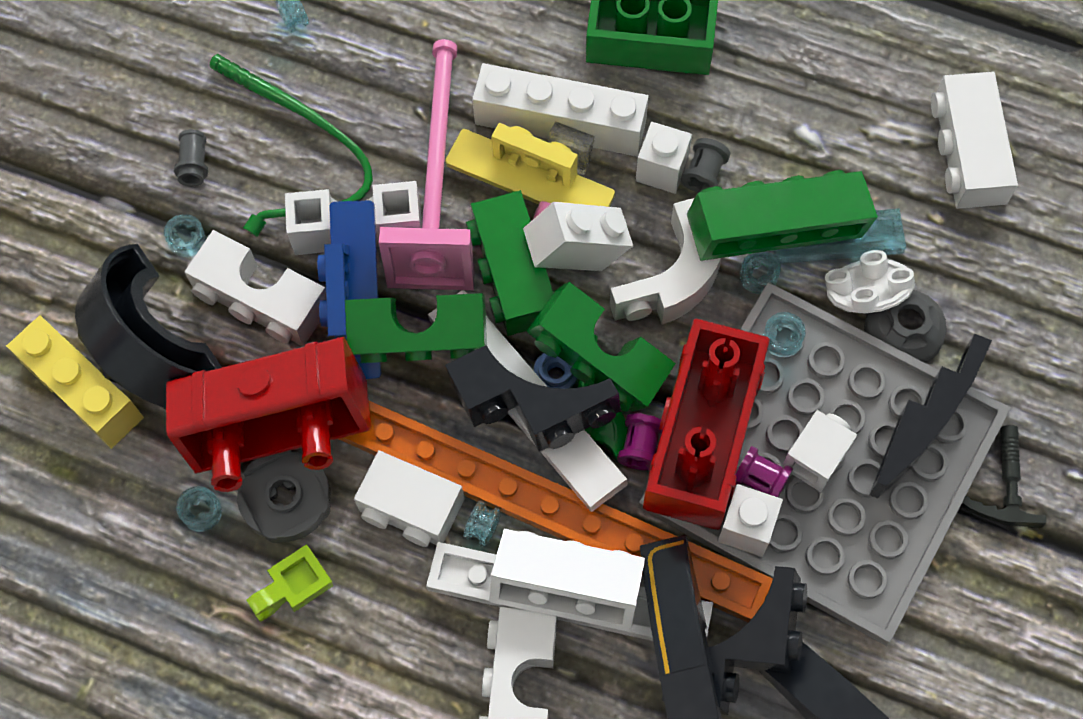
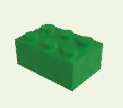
M591 0L586 34V63L709 75L714 46L718 0Z

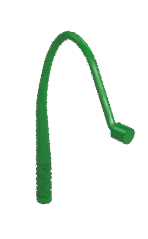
M215 54L210 61L211 69L224 74L225 77L234 80L239 85H243L246 89L308 119L343 143L361 163L364 171V182L355 194L342 201H359L367 194L373 182L372 169L368 158L349 137L313 109L253 73L251 74L248 70L241 68L234 62H230V60L220 54ZM286 209L265 210L257 215L252 214L243 229L258 237L267 224L264 219L286 217Z

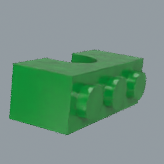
M567 282L556 289L527 330V333L536 339L534 341L536 347L550 357H560L572 366L570 369L571 373L586 384H597L610 378L619 393L622 411L628 412L630 410L634 412L648 407L676 363L641 336L625 343L617 356L605 353L597 345L594 336L595 324L605 309L571 282Z
M485 294L436 295L437 315L435 321L427 330L420 333L410 332L400 324L396 313L395 298L345 300L347 343L353 354H360V363L387 362V353L405 352V361L432 360V351L450 350V359H458L487 345Z

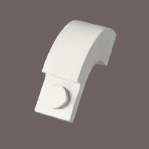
M694 198L673 204L671 224L681 252L673 266L659 275L611 288L610 308L615 321L624 318L629 321L639 320L648 316L652 310H657L663 325L691 311L711 289L718 274L721 258L700 261L686 215Z

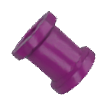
M631 413L626 416L625 426L628 429L624 449L620 450L617 456V461L620 464L636 470L650 469L653 454L656 452L658 437L662 433V430L659 429L661 419L642 413Z
M751 446L735 474L737 476L736 485L744 483L757 491L779 498L794 468L789 465L781 467L760 456L758 449Z

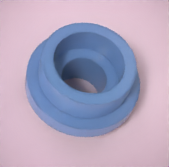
M543 353L535 362L534 372L547 387L572 388L577 381V378L570 371L572 366L558 356L554 358ZM558 367L564 371V375L554 379L548 375V371Z

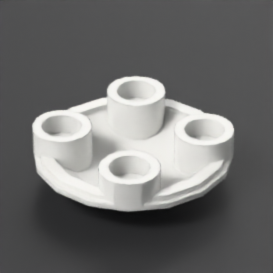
M881 250L867 251L861 255L860 261L846 265L843 268L833 269L825 275L827 298L834 306L847 312L865 314L887 310L899 305L910 297L915 288L913 270L903 264L888 260L886 253Z

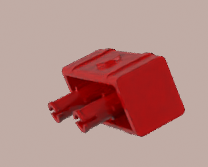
M701 319L693 320L687 344H684L678 376L672 397H667L659 426L662 433L657 451L653 454L643 503L644 510L715 530L721 528L727 504L732 499L736 486L737 476L735 473L754 400L761 389L765 374L764 361L770 342L768 337Z
M345 337L320 343L317 341L307 343L304 347L210 371L201 370L193 372L190 376L167 381L166 383L167 436L195 474L212 470L211 485H214V489L220 492H232L242 486V462L302 448V463H304V466L311 470H321L329 467L333 462L330 440L371 431L367 380Z

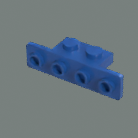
M371 200L331 202L329 205L331 244H324L325 255H318L317 260L319 281L326 282V300H320L319 317L321 327H328V336H334L335 339L345 337L347 341L345 300L378 298L375 204ZM354 354L366 379L381 377V362L360 363V354Z

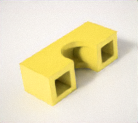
M41 315L6 345L51 392H54L111 449L144 418L133 402L110 380L106 379L89 360Z

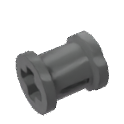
M709 138L697 139L693 145L694 157L689 169H685L680 180L686 188L699 193L706 188L718 186V174L722 165L728 162L731 153L719 141Z

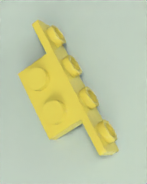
M498 123L491 139L467 129H462L445 159L446 166L509 193L521 190L524 199L538 205L541 201L548 203L562 202L610 207L615 197L614 189L577 175L578 154L573 153L566 145L559 142L548 143L538 139L528 130L519 126L509 127Z

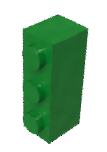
M520 190L471 203L473 220L466 221V227L471 231L472 247L480 245L484 257L477 259L482 282L484 285L491 283L495 297L489 298V304L495 324L503 322L507 336L527 331L553 294L546 268H537L533 264L523 230L531 220Z

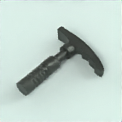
M1014 425L1002 426L1000 428L1002 480L1006 482V496L1003 497L1004 509L997 510L996 506H983L982 502L970 500L969 496H965L961 507L978 516L1005 525L1043 528L1046 524V515L1030 514L1019 509L1022 507V497L1018 496V482L1021 480L1018 427Z

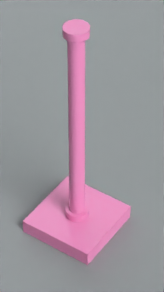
M443 39L436 41L433 44L432 55L436 58L422 228L380 227L379 247L387 288L474 290L475 274L470 229H439L452 60L457 57V45L450 40Z

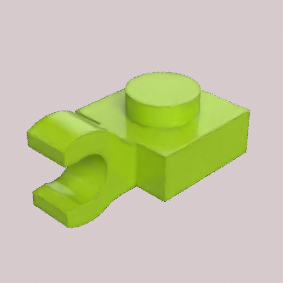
M306 544L269 568L267 571L274 582L251 595L246 601L259 622L273 615L286 601L292 610L296 612L334 585Z

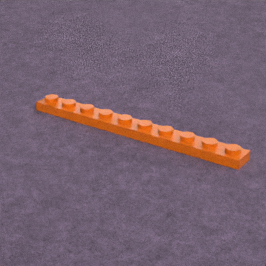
M369 401L371 431L338 439L374 456L380 450L459 484L463 488L464 496L564 541H577L586 546L610 551L621 550L641 557V545L677 537L605 504L590 512L573 490L372 401ZM688 541L701 600L713 602L714 608L749 623L764 603L773 578Z

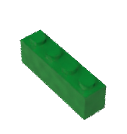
M842 170L831 171L823 176L804 178L800 175L792 176L782 182L764 184L762 181H753L737 188L709 187L697 193L686 214L700 261L863 238L878 218L862 171L845 173Z

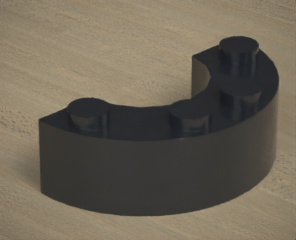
M129 244L114 250L106 258L80 294L75 308L78 337L95 362L100 366V371L106 379L118 383L141 399L166 410L167 381L190 376L193 372L201 370L210 371L222 367L206 343L190 342L175 336L162 327L149 313L143 298L160 276L138 244Z

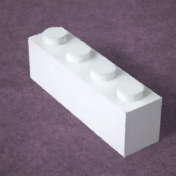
M482 63L472 102L475 125L495 129L498 123L509 127L519 126L528 130L535 137L638 157L647 119L649 95Z

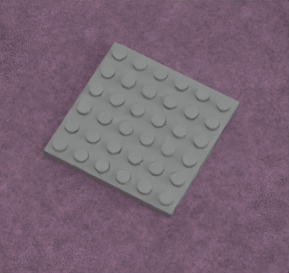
M768 282L740 329L766 336L770 339L764 361L765 374L763 382L754 400L736 472L751 446L758 449L760 456L782 467L788 452L816 410L825 415L829 413L837 415L849 424L851 431L857 434L850 450L822 492H819L793 474L790 475L779 496L783 501L769 545L763 557L718 542L731 500L727 504L719 530L646 511L643 509L645 493L639 502L638 508L727 558L771 578L774 576L775 566L795 568L801 578V583L807 584L808 603L887 646L902 621L1011 407L970 387L944 429L913 467L878 499L870 496V491L900 413L908 400L924 405L932 381L939 370ZM744 483L741 484L742 486L751 488V487L745 485Z

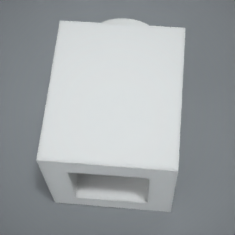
M651 121L637 159L636 182L676 194L681 176L689 159L692 134Z
M816 410L788 452L782 467L786 465L794 468L791 474L819 492H822L850 450L857 434L851 431L849 424L839 416L830 413L825 415Z
M737 484L718 542L763 557L769 545L783 499Z

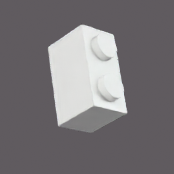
M552 202L523 228L534 267L603 271L633 247L622 210L617 207Z
M378 450L354 497L359 511L362 512L361 518L382 529H386L388 524L404 531L402 534L404 538L422 547H428L430 542L437 545V542L444 543L465 499L461 485Z

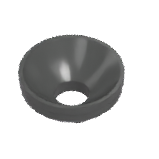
M913 290L910 297L895 307L881 312L867 313L864 323V332L924 363L929 362L938 354L944 343L947 330L946 319L939 305L928 295ZM903 309L916 310L923 319V325L915 330L904 328L898 321V312Z

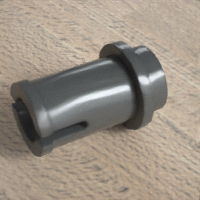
M184 130L179 134V161L174 166V174L182 185L190 187L199 186L208 176V167L204 164L206 136L199 130Z

